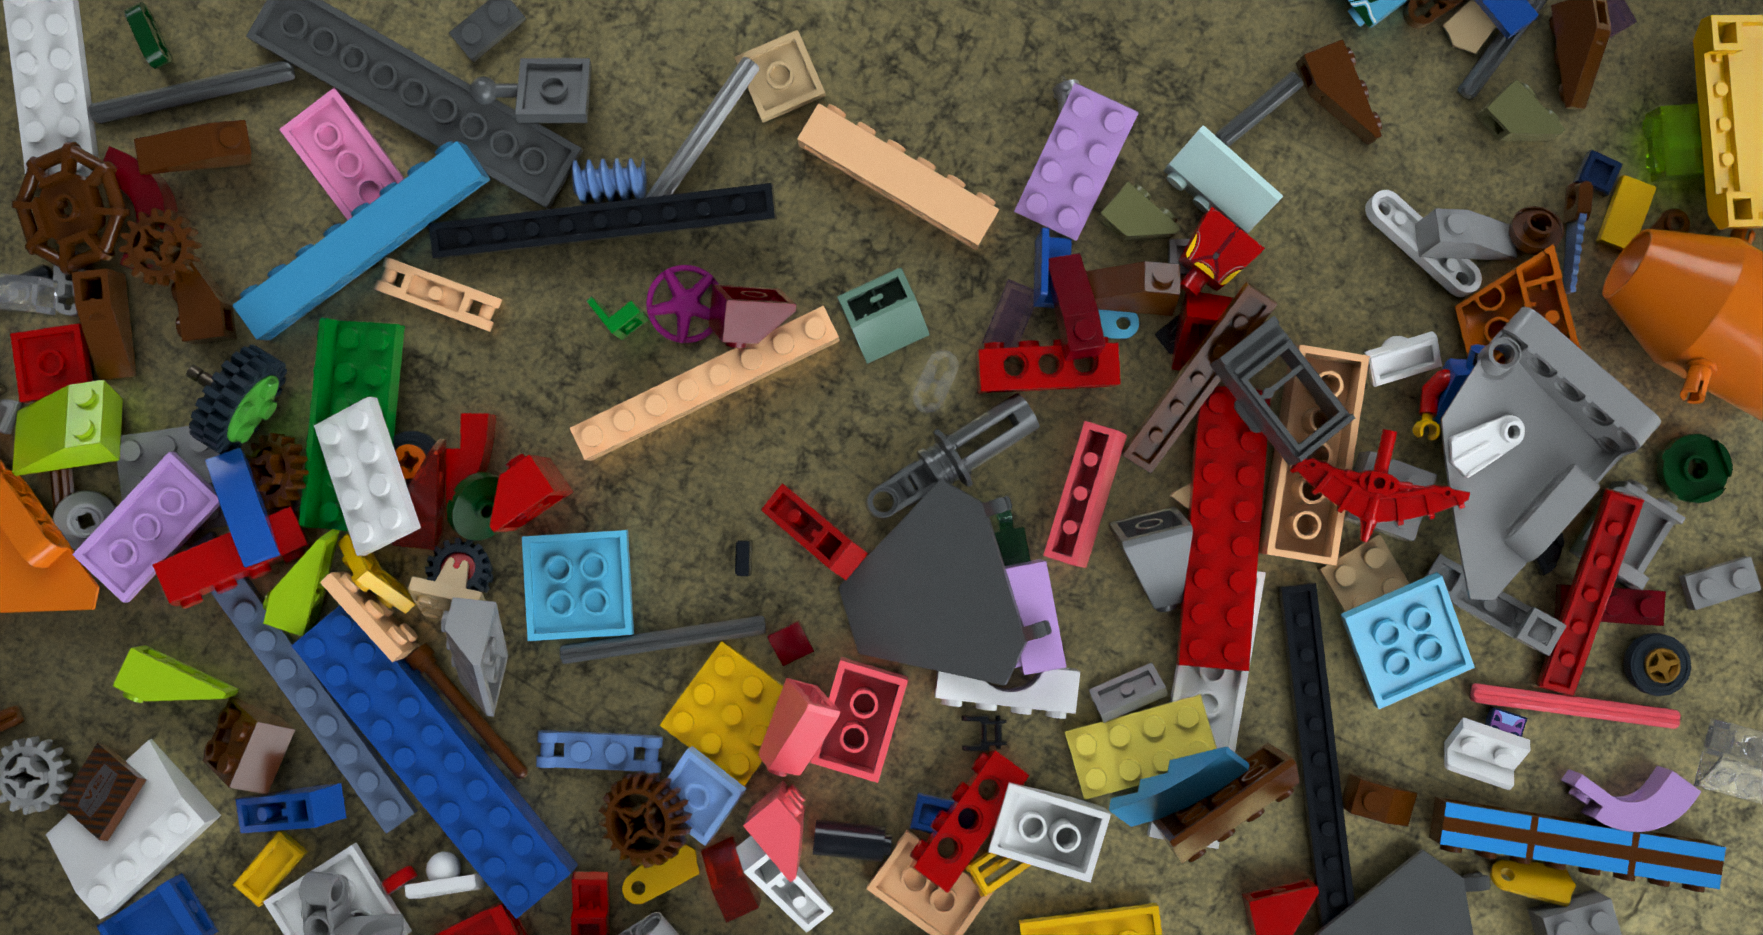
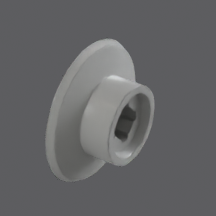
M91 490L77 491L59 502L54 510L52 519L73 550L76 551L117 506L109 497L100 492ZM87 513L92 514L93 521H95L94 526L81 529L79 521H77L78 517Z

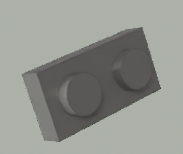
M488 0L451 30L449 34L474 63L522 24L526 18L511 0Z

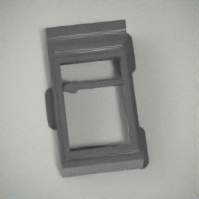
M1273 316L1231 350L1211 363L1210 366L1237 399L1234 402V410L1249 429L1254 433L1262 431L1286 463L1291 466L1302 462L1353 421L1355 417L1353 414H1349L1280 327L1278 319ZM1280 355L1292 371L1271 388H1265L1262 391V395H1259L1248 380ZM1295 375L1329 419L1299 444L1264 401L1265 399L1272 398L1274 392Z

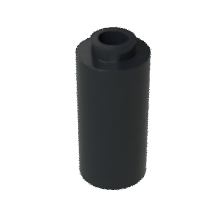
M816 819L813 855L883 862V855L890 856L892 834H885L886 826Z

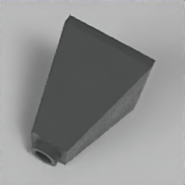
M1176 506L1109 522V528L1154 609L1158 612H1168L1176 609L1177 604L1182 603L1193 535L1192 524Z

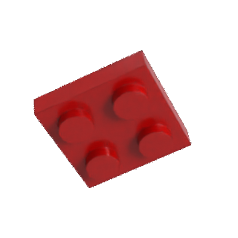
M81 323L10 333L19 402H36L68 385L93 381L89 348Z

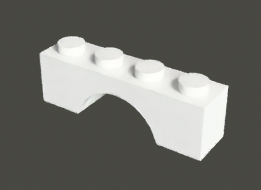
M1066 667L1040 672L1031 681L1016 688H1000L986 681L937 671L934 695L935 698L941 699L942 705L961 707L962 701L975 702L976 708L982 710L996 711L997 705L1010 706V712L1031 715L1032 709L1045 710V716L1066 719L1067 713L1076 714L1080 671L1076 668Z

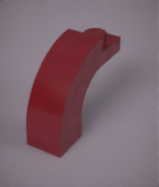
M108 147L103 161H110L116 166L117 172L115 175L119 187L129 196L134 205L136 223L140 222L139 212L142 211L151 216L152 208H158L164 213L167 209L178 213L177 203L171 188L159 173L140 175L137 158L113 147ZM159 225L165 231L175 230L170 225ZM124 253L122 260L120 262L121 265H123L122 262L126 258H128V254ZM150 263L147 264L149 268H152L155 265Z

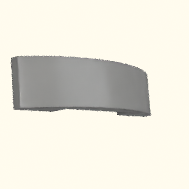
M1440 553L1426 576L1437 572L1443 576L1452 604L1500 632L1547 656L1551 654L1567 626L1535 607L1531 608L1503 591L1493 601L1469 599L1462 566Z

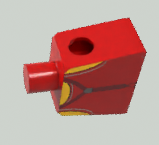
M1211 207L1202 216L1179 258V263L1189 270L1180 282V287L1192 297H1196L1206 284L1213 290L1218 291L1262 253L1265 248L1219 211Z

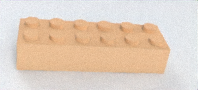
M1297 345L1296 347L1349 414H1353L1355 417L1353 421L1307 458L1311 457L1327 462L1339 469L1352 470L1370 356ZM1288 365L1286 375L1292 371ZM1296 375L1284 384L1279 420L1299 444L1329 419ZM1274 447L1259 540V553L1337 566L1345 510L1339 513L1336 511L1338 505L1319 492L1314 495L1311 492L1313 486L1298 471L1292 474L1289 471L1291 466L1286 463Z

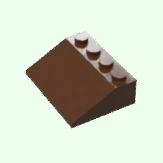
M1266 743L1244 758L1249 763V770L1197 803L1152 822L1181 863L1187 860L1193 862L1202 857L1207 851L1205 848L1214 841L1222 842L1231 837L1236 832L1235 827L1243 821L1251 822L1259 818L1265 812V806L1274 800L1276 802L1283 801L1293 794V787L1300 783L1297 764L1294 759L1270 743Z

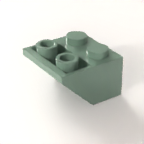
M901 267L837 296L838 303L867 364L930 335L917 300Z

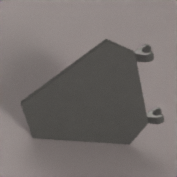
M939 480L862 561L850 577L844 580L838 587L859 654L1004 686L1008 683L1027 642L1052 633L1048 620L1024 627L989 517L1012 509L1009 496L984 503L944 480Z
M1420 849L1313 935H1473L1466 892L1489 890L1491 888L1490 878L1488 875H1483L1478 871L1460 876L1429 853Z

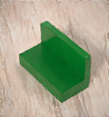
M592 296L586 300L609 331L621 340H624L649 320L644 311L633 301L628 302L611 315L604 305Z

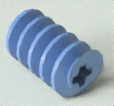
M615 158L611 169L608 168L605 159H601L598 169H594L591 159H587L584 170L580 169L577 160H573V189L582 204L589 203L591 195L595 203H602L604 195H606L609 202L617 201L618 194H620L622 200H630L632 193L636 199L645 198L647 174L644 158H642L640 167H636L633 158H629L626 168H622L619 158Z

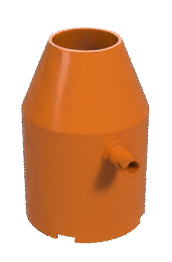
M1645 229L1626 245L1612 265L1603 285V297L1651 360L1685 379L1683 388L1680 391V398L1683 401L1687 398L1688 392H1690L1687 403H1703L1707 391L1763 422V251L1752 245L1755 240V232L1753 230L1749 231L1748 237L1745 239L1748 229H1733L1730 237L1658 229Z

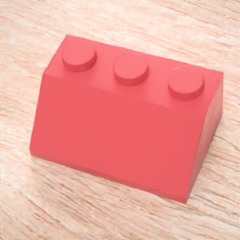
M782 781L751 807L743 826L791 883L797 876L801 858L805 817L803 802L806 799L794 784L788 787Z

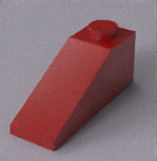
M783 483L761 509L763 513L826 567L845 580L850 577L868 555L865 550Z

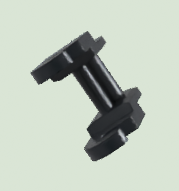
M988 714L961 716L962 721H980L982 725V740L980 744H973L972 746L962 745V750L989 751V746H996V749H1001L1002 745H1007V741L1002 740V724L1007 723V720L1001 719L1000 715H996L995 719H989ZM994 724L995 740H987V725Z

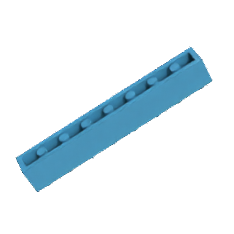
M449 141L441 145L435 151L436 156L427 163L420 162L407 171L408 177L400 183L394 182L384 187L379 192L380 197L371 204L364 203L351 212L352 218L344 224L338 223L328 228L323 233L325 238L315 245L308 244L296 252V259L288 265L281 264L272 269L267 274L269 279L262 284L252 285L240 293L241 299L232 306L256 340H272L427 227L429 223L438 219L490 181V177L468 146L459 141L454 143Z

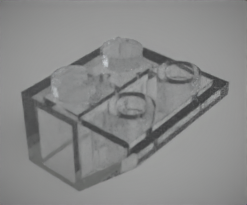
M1711 718L1694 786L1763 804V732Z

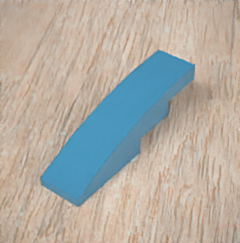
M1227 746L1170 760L1168 773L1140 779L1138 792L1111 798L1109 811L1131 827L1163 818L1219 791L1248 771L1249 763Z

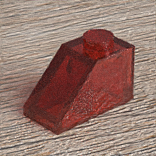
M733 835L701 850L711 890L726 923L758 909L762 899L755 883L743 872L736 851L738 845Z

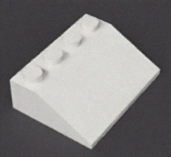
M152 739L148 740L126 760L130 766L147 780L108 841L98 840L70 813L46 834L76 894L100 920L123 907L221 816Z

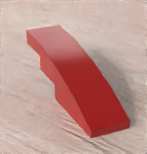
M573 872L571 879L573 903L571 935H610L609 872Z

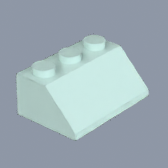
M1204 125L1163 170L1168 174L1166 178L1172 186L1180 191L1185 189L1194 197L1192 201L1199 210L1206 213L1213 207L1247 234L1283 197L1280 192Z

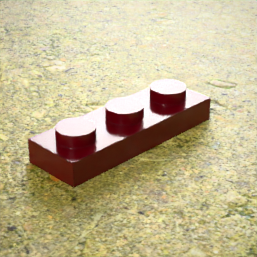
M1556 584L1555 619L1560 618L1571 585ZM1613 588L1601 622L1664 626L1666 591Z

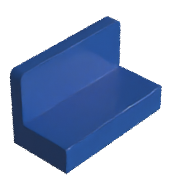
M1042 228L1035 240L1033 307L1054 308L1048 279L1049 258L1071 255L1072 239L1049 237V228Z

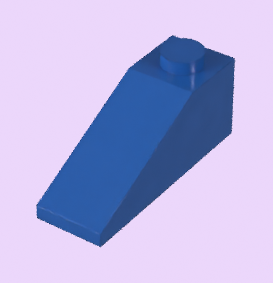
M341 783L316 785L268 793V795L259 794L235 799L240 833L316 828L347 818Z

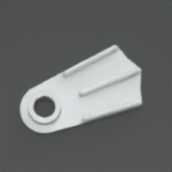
M1504 415L1449 437V462L1459 470L1463 477H1471L1521 443L1525 435L1523 422L1516 416ZM1512 426L1514 433L1509 438L1507 432L1509 427Z

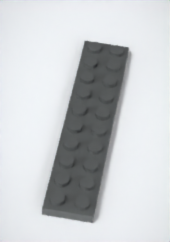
M267 0L246 35L251 41L328 85L335 87L337 90L437 147L449 141H453V143L459 141L467 145L488 176L546 209H550L570 175L573 160L578 161L583 152L581 147L539 123H517L515 110L496 99L487 105L477 103L471 97L470 84L323 0Z

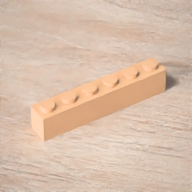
M818 103L797 138L799 147L974 250L978 249L999 212V209L994 206L996 202L992 198L981 192L974 195L964 189L966 184L957 177L948 174L945 178L934 171L936 166L922 157H918L917 160L904 154L906 149L899 143L888 139L886 143L875 136L876 131L862 122H858L855 125L845 119L846 114L836 106L828 104L826 108Z

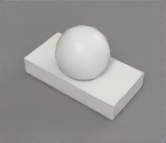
M1433 331L1411 338L1392 336L1385 340L1381 347L1364 352L1365 355L1370 356L1368 374L1373 387L1442 367L1438 338Z
M442 851L433 855L427 863L426 874L430 881L405 885V896L408 899H421L479 890L485 887L484 879L479 874L459 876L461 871L459 859L450 852Z

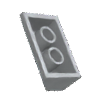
M453 597L450 610L444 611L441 620V631L445 632L447 636L446 648L451 650L452 667H456L459 681L486 716L494 717L509 655L497 603Z

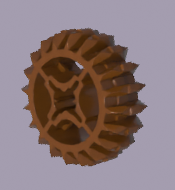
M640 771L635 775L628 774L621 781L619 780L612 784V787H610L611 791L607 792L603 797L606 804L602 805L598 811L605 818L601 819L598 825L606 827L607 832L603 835L602 839H610L613 844L609 851H616L617 849L620 851L619 861H625L630 858L631 866L643 864L644 868H650L655 864L657 866L663 865L669 858L672 859L677 856L680 848L686 845L688 840L685 836L690 833L692 827L685 822L691 819L692 813L686 812L683 809L689 800L679 799L678 794L681 788H669L671 778H665L660 781L659 772H653L649 775L646 771ZM632 794H640L649 799L644 803L640 800L635 801L630 796ZM645 836L650 839L656 838L661 843L650 844L642 841V838Z

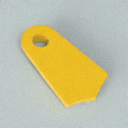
M686 844L680 848L677 856L672 859L669 858L663 865L657 866L655 864L650 868H644L643 864L640 865L623 882L622 892L626 900L632 904L646 903L699 875L700 870L697 863L696 849ZM641 881L644 883L645 891L640 894L634 892L632 888L634 882Z
M1500 860L1490 870L1492 882L1504 891L1565 907L1570 904L1572 893L1576 887L1567 868L1566 870L1553 869L1544 866V863L1531 862V864H1521ZM1501 874L1508 876L1510 881L1503 879Z

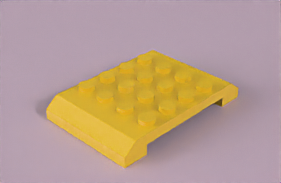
M1710 15L1701 19L1693 39L1707 212L1719 230L1763 228V15Z

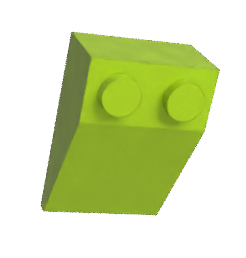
M105 380L68 385L18 410L12 474L19 476L119 461L123 398Z

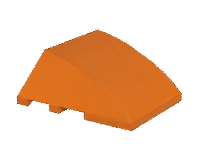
M1554 244L1454 306L1467 357L1472 345L1487 346L1519 309L1524 306L1542 315L1581 349L1562 282L1563 277ZM1494 349L1493 357L1496 362L1505 364L1503 353Z

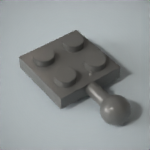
M520 58L518 83H495L491 78L481 76L474 79L471 83L470 94L474 101L483 105L492 103L496 98H516L515 117L517 123H587L592 71L590 58Z

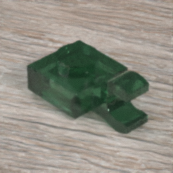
M1011 510L996 514L999 531H995L994 534L1004 565L1008 566L1031 561L1024 526L1014 528Z

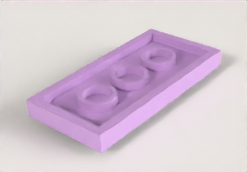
M1075 82L1014 212L1077 241L1139 112Z
M168 452L72 555L123 603L130 602L156 574L152 564L173 556L218 509L220 503L215 489L176 452Z

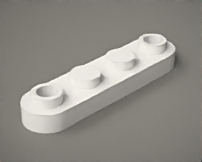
M1381 190L1367 201L1365 212L1368 219L1452 295L1465 297L1480 287L1482 282L1481 272L1470 259L1419 257L1415 224L1423 219V217L1396 193L1390 190Z

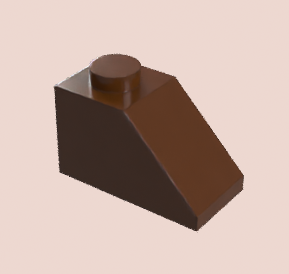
M1349 773L1342 795L1343 809L1351 814L1382 823L1408 827L1418 793Z

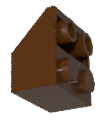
M229 697L226 707L219 713L218 725L214 735L205 746L202 761L229 788L268 795L295 729L280 716L240 699Z

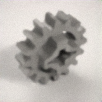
M39 736L27 738V740L25 738L13 741V746L9 745L0 749L4 756L0 757V790L2 792L0 804L10 801V811L13 812L22 808L23 814L27 815L36 810L38 813L50 809V805L59 803L61 800L59 794L65 793L69 788L63 783L64 780L73 777V773L65 772L64 769L65 766L71 763V760H61L59 757L64 751L63 747L52 750L53 740L47 739L40 742ZM48 783H50L48 789L45 792V786Z

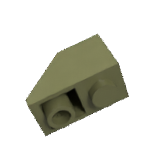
M1517 79L1504 87L1475 115L1498 140L1547 142L1566 130L1560 124L1557 114L1551 109L1544 108L1536 99L1535 92L1528 85L1520 83Z
M1129 182L1096 218L1122 242L1170 239L1180 229L1176 224L1177 218L1168 209L1156 207L1150 201V194L1138 184L1132 186Z

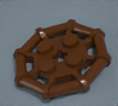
M70 141L65 142L61 148L42 156H32L26 162L28 169L16 201H12V208L16 209L26 240L25 249L30 255L36 254L57 266L66 275H72V272H78L79 269L102 260L110 261L115 256L113 249L126 216H130V209H126L115 175L117 172L116 166L110 161L105 162L85 151L77 142ZM77 163L91 169L93 172L88 177L77 173ZM61 164V171L50 175L49 168ZM101 183H103L110 208H104L98 189ZM38 186L42 191L39 197H34ZM67 200L72 204L71 214H65L64 208L68 207ZM105 215H110L102 238L100 239L97 235V232L103 229L106 224ZM50 238L57 240L56 243L59 244V251L48 246L47 241ZM86 242L91 250L75 255V246L80 243Z

